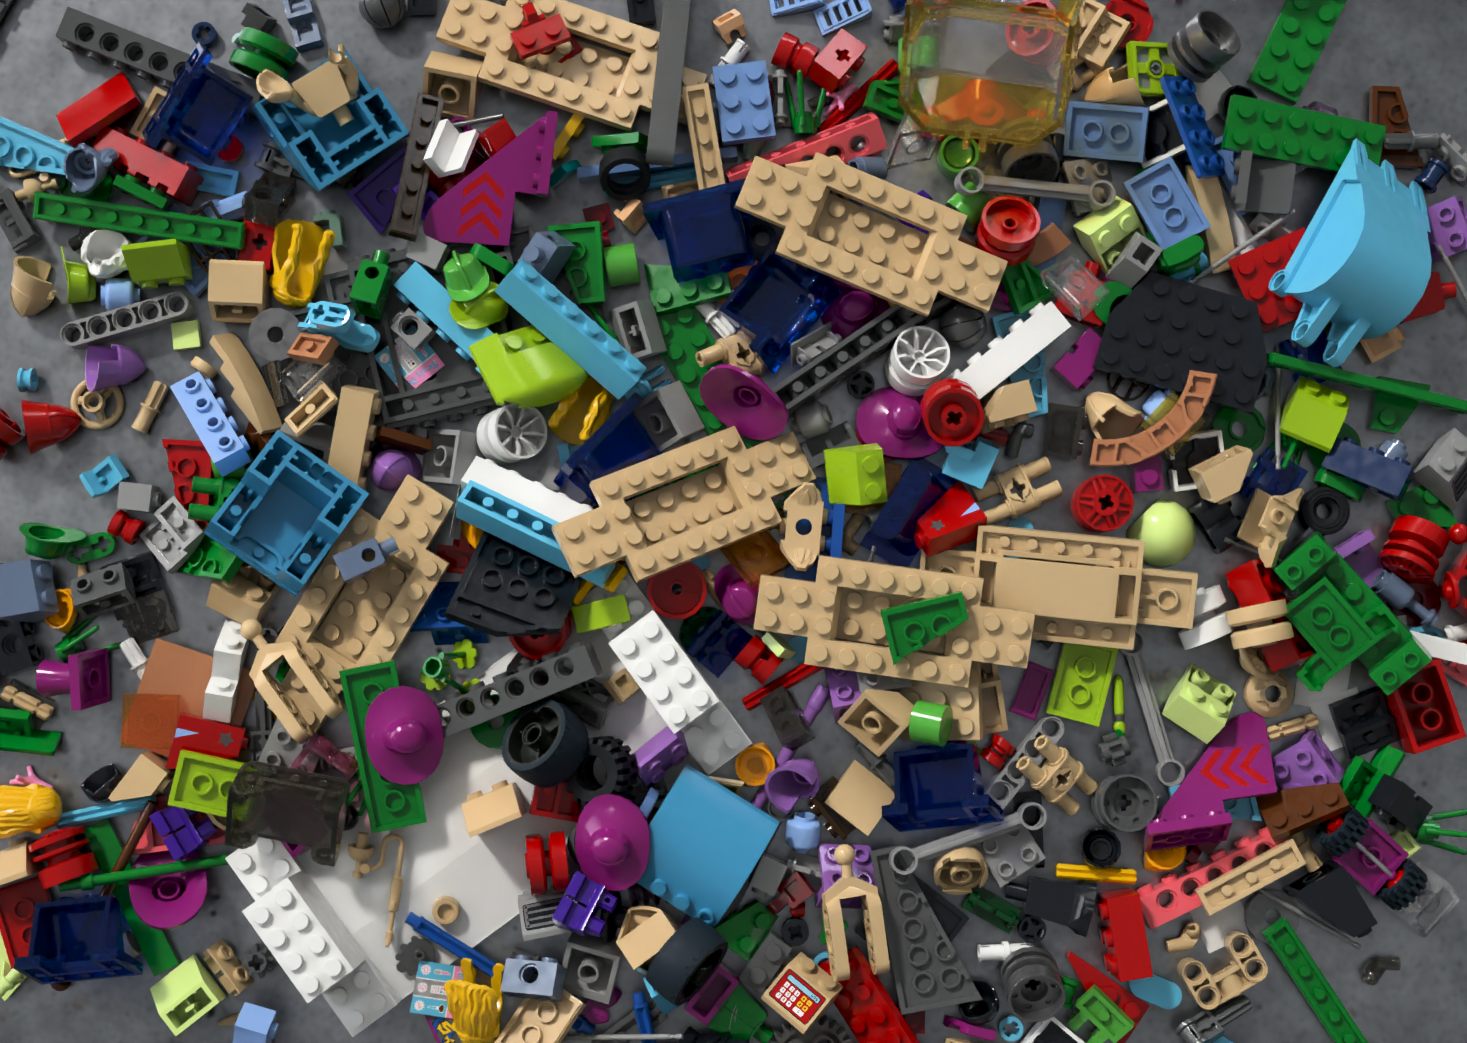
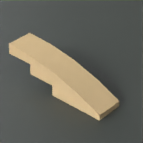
M1192 164L1185 165L1188 187L1211 227L1199 233V236L1205 243L1206 256L1210 267L1235 249L1230 222L1218 177L1198 179ZM1226 261L1210 273L1215 274L1230 270V266Z
M235 332L213 335L209 343L224 361L220 370L234 387V391L231 394L232 399L260 435L280 430L282 423L273 398L260 371Z

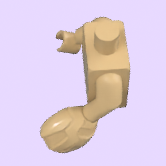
M339 44V54L333 53L332 49L329 48V61L291 83L292 86L268 69H265L257 76L256 86L258 93L271 103H285L289 101L297 108L319 118L333 113L339 125L343 126L355 119L347 104L358 98L359 72L349 57L345 56V46Z

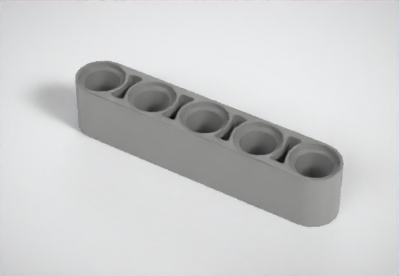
M171 292L69 322L61 328L60 338L63 343L78 350L86 349L88 344L100 345L188 319L194 313V303L189 297L180 292ZM179 300H184V308L179 312H175V303ZM157 307L159 311L158 316L150 320L149 311ZM127 315H132L133 321L131 325L124 327L123 319ZM105 322L107 325L106 331L98 335V326ZM80 330V339L72 342L71 336L73 332Z
M1054 716L1042 717L1019 744L1015 753L1007 759L1001 771L998 770L969 808L970 818L975 823L981 825L996 820L1028 780L1023 773L1020 777L1013 778L1010 774L1011 766L1017 763L1023 756H1028L1039 766L1045 757L1040 752L1038 755L1030 757L1027 753V747L1041 735H1045L1056 744L1063 736L1065 728L1059 718ZM1048 721H1054L1057 726L1056 732L1051 736L1046 735L1044 731V726ZM1003 784L1006 787V794L1003 798L996 799L993 795V789L995 786ZM980 806H987L989 808V816L984 820H979L976 817V810Z

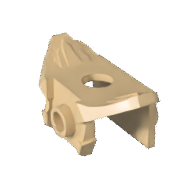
M804 482L785 500L783 505V512H786V518H781L779 534H784V540H780L779 547L796 571H807L815 563L816 558L819 556V551L824 552L825 536L821 535L822 525L827 524L828 509L823 508L824 502L815 483ZM801 519L808 520L812 525L811 532L807 535H801L796 531V523Z
M1259 488L1255 489L1237 537L1258 549L1259 557L1264 563L1265 568L1276 567L1279 553L1287 540V532L1295 512L1299 510L1300 500L1305 493L1303 488L1295 489L1285 495L1274 496Z

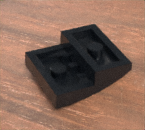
M152 551L100 568L101 570L110 565L123 563L133 577L135 596L139 601L142 612H139L136 603L128 605L130 611L133 612L128 615L125 606L115 609L113 612L117 621L157 609V606L149 605L146 606L147 610H145L143 601L147 596H154V593L163 591L168 605L170 604L159 564Z
M1379 686L1328 704L1337 733L1349 759L1400 741L1394 716L1389 713L1383 690Z

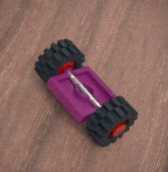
M1351 804L1352 810L1319 824L1321 828L1317 829L1315 837L1333 855L1331 859L1335 863L1343 865L1347 873L1371 895L1374 896L1376 894L1392 910H1401L1402 906L1407 908L1409 902L1413 904L1416 901L1415 897L1421 896V890L1427 886L1424 883L1428 882L1426 873L1412 860L1407 859L1409 854L1373 820L1365 818Z

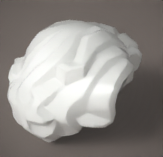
M95 230L83 240L81 260L87 265L91 275L97 278H112L128 270L121 245L131 244V241L116 231Z

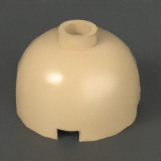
M974 845L954 848L947 854L934 859V882L936 886H941L942 891L947 894H969L972 892L973 887L979 884L981 888L987 881V862L982 852Z

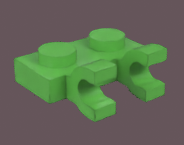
M1096 984L1076 1000L1075 1006L1078 1009L1069 1015L1070 1020L1067 1022V1025L1074 1031L1079 1029L1088 1019L1097 1027L1089 1034L1090 1039L1087 1043H1104L1108 1038L1113 1043H1116L1135 1024Z

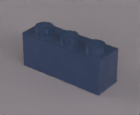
M1344 437L1343 440L1336 438L1332 449L1327 453L1321 465L1322 469L1333 472L1364 489L1399 503L1402 502L1415 475L1413 468L1410 466L1411 463L1399 457H1395L1394 460L1384 456L1385 453L1374 447H1369L1367 450L1360 447L1359 442L1348 437Z

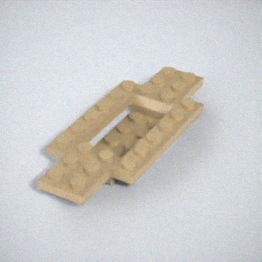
M450 0L436 39L439 42L484 56L485 59L478 75L479 82L631 132L640 109L651 113L660 32L565 0H507L505 6L487 0ZM532 2L537 14H544L546 19L560 14L569 33L631 53L629 58L576 40L583 50L563 63L558 61L575 49L570 41L556 46L555 51L549 55L538 53L521 60L510 38V33L523 28L521 22L526 20L522 14V5ZM686 67L683 68L682 87L706 83L707 74ZM681 88L678 122L688 125Z
M818 152L815 153L806 176L755 155L734 206L738 210L784 228L783 235L775 252L776 255L925 317L929 315L937 293L987 313L1008 263L1004 259L958 240L968 215ZM831 190V191H834V192H836V193H839V194H841V195H843V196H846V197H848V198H850V199H853V200H855V201H858V202H860V203H862V204H865V205H867V206H869V207H872V208L877 209V210H879V211H881V212H884V213L889 214V215H891V216H893V217H896V218H898V219H900V220H903V221L908 222V223H910V224H912V225H915V226L920 227V228H922V229H924V230H927V231H929L930 233H929V235L926 234V233H923V232H921V231H919V230H916V229H914V228H912V227H909V226H907V225H904V224H902V223H900V222H897V221H895V220H892V219H890V218H888V217H885V216H883V215H881V214H878V213H876V212H873V211H871V210H869V209H866V208H864V207H862V206H859V205L854 204V203H852V202H850V201H847V200L842 199V198H840V197H838V196H835V195L829 193V191Z
M733 426L591 481L589 486L599 507L555 524L551 529L574 578L621 560L622 562L626 561L635 582L638 583L779 525L782 519L772 499L797 489L804 482L812 483L816 480V477L793 431L746 449L736 427ZM719 463V465L716 467H713L691 477L685 478L663 488L657 489L655 491H652L630 501H625V499L631 498L653 488L659 487L661 485H664L666 483H669L671 481H674L676 479H679L681 477L687 476L689 474H692L694 472H697L699 470Z
M407 474L380 520L359 508L333 544L274 643L295 641L309 656L338 697L343 691L340 670L393 660L451 564L431 552L429 546L456 502ZM394 537L400 552L386 558L388 562L386 567L351 584L347 583L315 637H312L345 583L333 555L371 538H375L378 543ZM375 552L367 553L365 561L370 562L374 560ZM290 668L280 686L308 723L313 734L316 735L327 715L293 669Z
M979 525L976 551L952 548L927 557L921 549L920 569L984 578L980 605L1035 613L1031 638L1034 640L1134 650L1137 623L1187 629L1193 628L1198 573L1142 567L1145 540ZM1003 555L1114 566V568L1003 557Z
M819 555L815 582L761 574L753 629L808 637L804 664L968 688L972 661L1027 669L1035 613L980 605L984 578ZM957 591H962L969 619L919 649L943 653L944 655L914 651L893 665L889 647L835 640V638L889 646L881 609Z

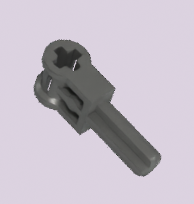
M263 141L262 145L264 148L259 161L254 163L255 167L289 181H292L293 176L304 179L289 163L275 143ZM332 183L329 184L328 186H326L325 188H326V189L330 188V186L332 185Z
M258 691L255 692L256 730L249 731L250 764L257 765L273 728L272 711L267 708L268 704Z
M1241 995L1213 1014L1210 1010L1205 1009L1194 1017L1185 1020L1176 1028L1175 1032L1178 1036H1182L1186 1043H1213L1224 1036V1026L1252 1009V1003L1248 997Z

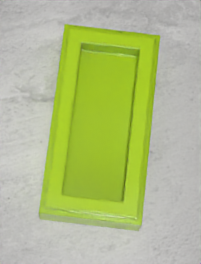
M625 594L571 607L579 635L632 621Z

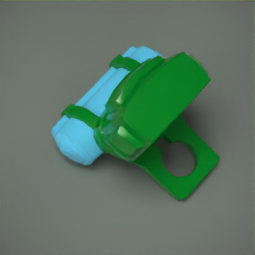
M1148 231L1146 233L1147 238L1153 243H1155L1150 232ZM1194 234L1163 250L1155 260L1157 271L1154 273L1185 282L1197 277L1198 274L1209 267L1208 258L1203 253L1205 243L1202 238Z

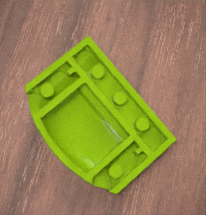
M533 325L500 335L498 333L492 334L468 348L496 404L504 406V401L518 404V408H534L552 404L576 392L581 388L587 377H591Z

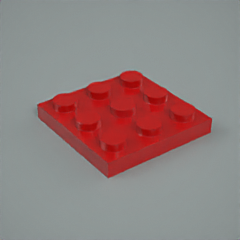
M1305 227L1227 261L1243 298L1257 302L1262 333L1298 318L1303 303L1292 295L1281 298L1270 291L1268 286L1273 275L1279 270H1284L1306 231Z

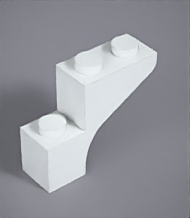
M225 620L214 648L211 678L204 697L203 719L230 723L236 707L240 676L250 640L245 639L241 635L240 628L242 624L234 620Z

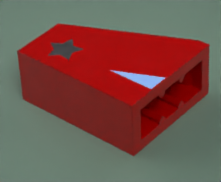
M957 482L917 520L916 533L914 534L915 544L925 552L927 557L934 556L976 540L978 526L987 525V517L963 484Z
M181 711L165 768L174 769L177 767L181 749L225 759L237 757L240 750H246L249 734H245L246 727L203 719V716Z

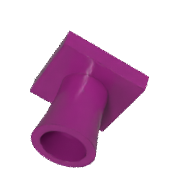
M95 648L69 655L68 663L49 659L43 660L36 672L38 692L43 697L70 694L71 710H84L110 702L108 648Z

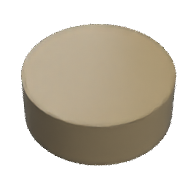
M197 356L190 362V366L206 378L213 379L218 372Z
M442 896L434 902L432 915L436 922L442 925H450L458 919L460 906L455 898Z

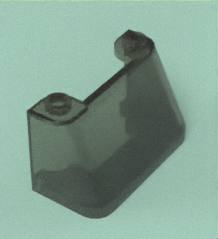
M257 761L247 762L241 766L228 790L225 845L246 849L253 846L258 838L262 837L312 847L310 856L313 861L320 865L334 867L339 856L351 785L347 780L339 777Z

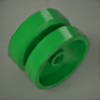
M244 27L238 40L245 49H234L229 60L230 65L253 79H257L260 73L268 69L287 81L289 74L283 67L294 66L299 55L298 51L274 36L254 28Z

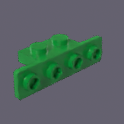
M0 708V750L46 756L55 755L61 740L60 732L36 730L31 711Z
M1386 745L1379 749L1371 764L1355 756L1352 763L1347 767L1340 785L1349 804L1365 818H1369L1375 809L1367 800L1384 774L1394 777L1406 754Z

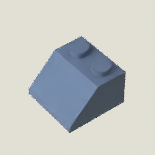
M27 559L0 564V620L37 623L60 613L50 561Z

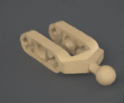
M247 619L242 623L240 628L241 635L247 640H252L259 649L249 676L254 681L258 692L290 736L297 743H304L313 735V732L268 670L285 657L290 667L320 708L331 719L336 718L345 710L343 703L309 656L295 641L268 644L261 634V623L255 619Z
M848 844L839 845L834 851V858L841 865L842 877L822 894L823 921L830 971L834 982L850 979L844 923L839 899L861 896L871 970L874 975L890 971L882 904L878 895V888L853 876L851 863L855 859V851Z

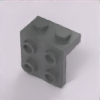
M1242 150L1241 159L1235 158L1234 175H1239L1238 184L1232 185L1230 201H1235V211L1288 215L1291 209L1296 164L1281 160L1253 158V151Z

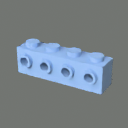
M198 371L170 386L222 477L251 462L247 451L251 448L243 435L240 437L236 435L235 432L239 431V428L232 416L226 418L224 413L228 409L221 397L215 399L213 396L217 391L210 378L204 380Z

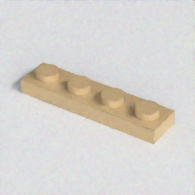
M708 83L681 87L699 194L702 196L725 192L726 185Z
M1290 838L1194 891L1207 915L1210 916L1300 868L1306 862L1296 843Z

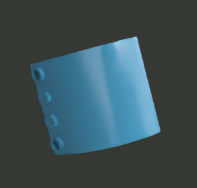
M346 49L345 56L349 57L359 72L358 98L347 104L355 118L349 123L340 126L333 113L323 118L312 116L289 101L285 103H271L264 98L251 107L285 158L305 181L318 191L409 134V131L380 87L372 90ZM326 59L325 61H323L321 65H323L324 63L328 62L329 59Z
M277 430L246 470L240 483L210 520L204 534L296 597L369 493L287 435Z
M686 763L648 824L650 829L649 860L643 875L636 883L690 917H698L715 928L757 864L780 821Z

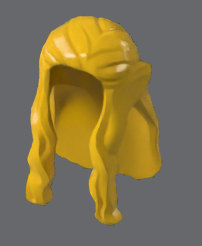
M286 219L275 227L272 247L274 274L270 277L268 284L272 287L273 296L279 303L291 308L307 307L308 303L312 302L319 282L324 275V265L330 256V248L335 240L336 234L334 231H325L313 222Z
M592 376L590 378L587 377L580 389L559 402V406L552 414L548 425L560 440H564L568 444L580 445L584 449L594 447L602 441L603 432L609 422L611 404L616 397Z
M30 784L27 787L0 785V839H6L28 831L40 834L60 820L62 800L53 788L40 784Z
M462 958L460 962L463 981L453 979L447 980L444 984L447 994L448 1011L453 1018L452 1030L457 1032L462 1043H494L501 1031L500 1018L503 1008V997L500 989L505 966L501 963H496L492 968V988L476 983L477 972L473 968V960Z

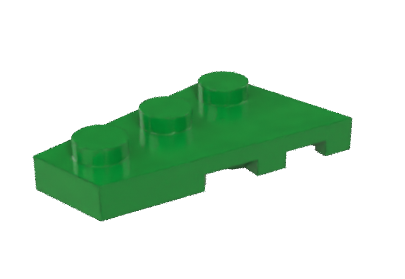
M600 221L547 226L549 231L557 232L576 246L565 263L564 268L578 304L607 303L602 223Z
M644 264L656 316L733 296L730 277L726 268Z
M204 535L193 554L175 573L230 583L238 572L243 560L207 535Z
M962 591L880 610L893 665L910 653L924 647L928 642L938 636H942L969 619Z

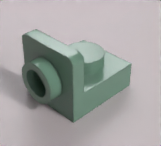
M334 210L319 212L320 215L313 216V222L316 225H329L330 228H326V231L332 230L336 234L332 247L336 251L347 250L344 218Z

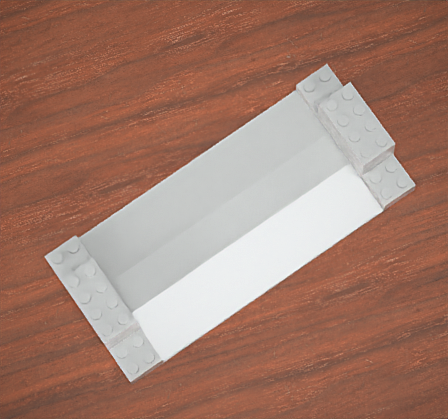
M627 573L613 593L597 586L587 593L579 605L625 594L632 621L579 635L574 620L572 634L559 651L558 656L568 652L567 646L582 641L583 646L592 643L604 673L591 679L603 684L620 670L626 668L641 688V690L621 705H618L616 701L613 702L608 709L605 723L600 730L584 723L589 738L613 736L614 739H621L624 741L622 746L628 745L632 749L629 752L631 755L667 726L674 734L679 730L684 733L689 751L686 759L678 766L673 765L666 771L665 776L657 783L652 782L647 787L638 778L636 784L631 785L633 788L631 794L626 795V799L634 804L642 803L650 787L659 790L660 793L654 805L659 808L686 763L704 775L709 776L751 745L752 741L661 616L653 609L650 601L634 579ZM516 649L512 650L475 678L479 679L480 682L484 681L485 686L493 683L492 677L506 672L508 664L518 651ZM523 658L520 661L521 664L530 662V660L526 658ZM565 660L563 666L574 670L573 664L569 660ZM581 684L572 686L574 689L583 688ZM492 690L490 695L498 693L495 690ZM600 693L593 694L594 698L605 702L608 698ZM468 706L466 708L471 713L474 707ZM443 710V720L450 723L451 716L449 712ZM502 715L490 720V725L493 729H499L504 723ZM470 728L443 738V753L439 765L427 779L419 782L427 822L372 834L366 808L363 815L359 816L358 823L353 829L335 831L326 825L324 819L327 808L335 803L309 805L329 832L316 847L293 859L281 843L282 835L279 831L274 833L269 826L225 858L255 900L242 913L307 1004L322 994L352 1037L379 1019L414 991L417 971L412 976H409L407 971L403 973L397 971L396 965L400 961L395 958L397 954H402L400 946L403 943L408 944L411 942L412 936L426 939L433 945L436 963L450 965L459 958L419 932L414 931L413 927L405 923L410 912L419 917L423 916L429 922L473 948L519 914L518 895L523 894V891L531 889L530 878L527 879L525 853H527L526 835L540 834L543 837L544 850H549L548 836L550 832L564 831L569 876L581 868L573 861L567 848L568 837L577 825V822L529 814L534 785L523 780L507 766L503 760L501 749L488 748L479 743L472 735ZM597 757L593 765V773L598 783L603 786L607 779V769L604 762ZM507 780L508 784L515 782L527 813L522 817L470 838L461 804L467 802L466 796L480 790L483 795L493 791L492 785ZM363 787L359 791V801L350 803L357 811H359L365 798ZM577 801L581 814L585 806L581 805V801ZM358 832L369 833L367 845L375 847L373 856L369 860L363 861V863H369L372 866L377 865L379 862L381 843L386 835L390 833L399 834L405 843L401 869L403 882L399 910L395 912L394 936L389 947H385V935L388 930L390 916L388 903L392 877L396 873L399 842L396 839H390L387 842L385 861L379 870L363 874V878H354L352 873L355 871L356 860L350 857L348 844L357 843ZM552 876L547 877L548 889L553 885ZM442 896L455 898L460 906L458 919L450 925L439 924L432 915L434 902Z

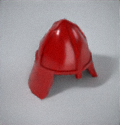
M21 399L30 455L65 440L77 430L82 422L81 417L75 411L64 406Z

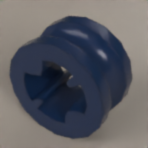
M199 22L192 29V38L199 47L208 49L216 44L218 34L210 23ZM205 29L207 33L209 30L211 31L208 34V40L198 39L201 37L200 32Z

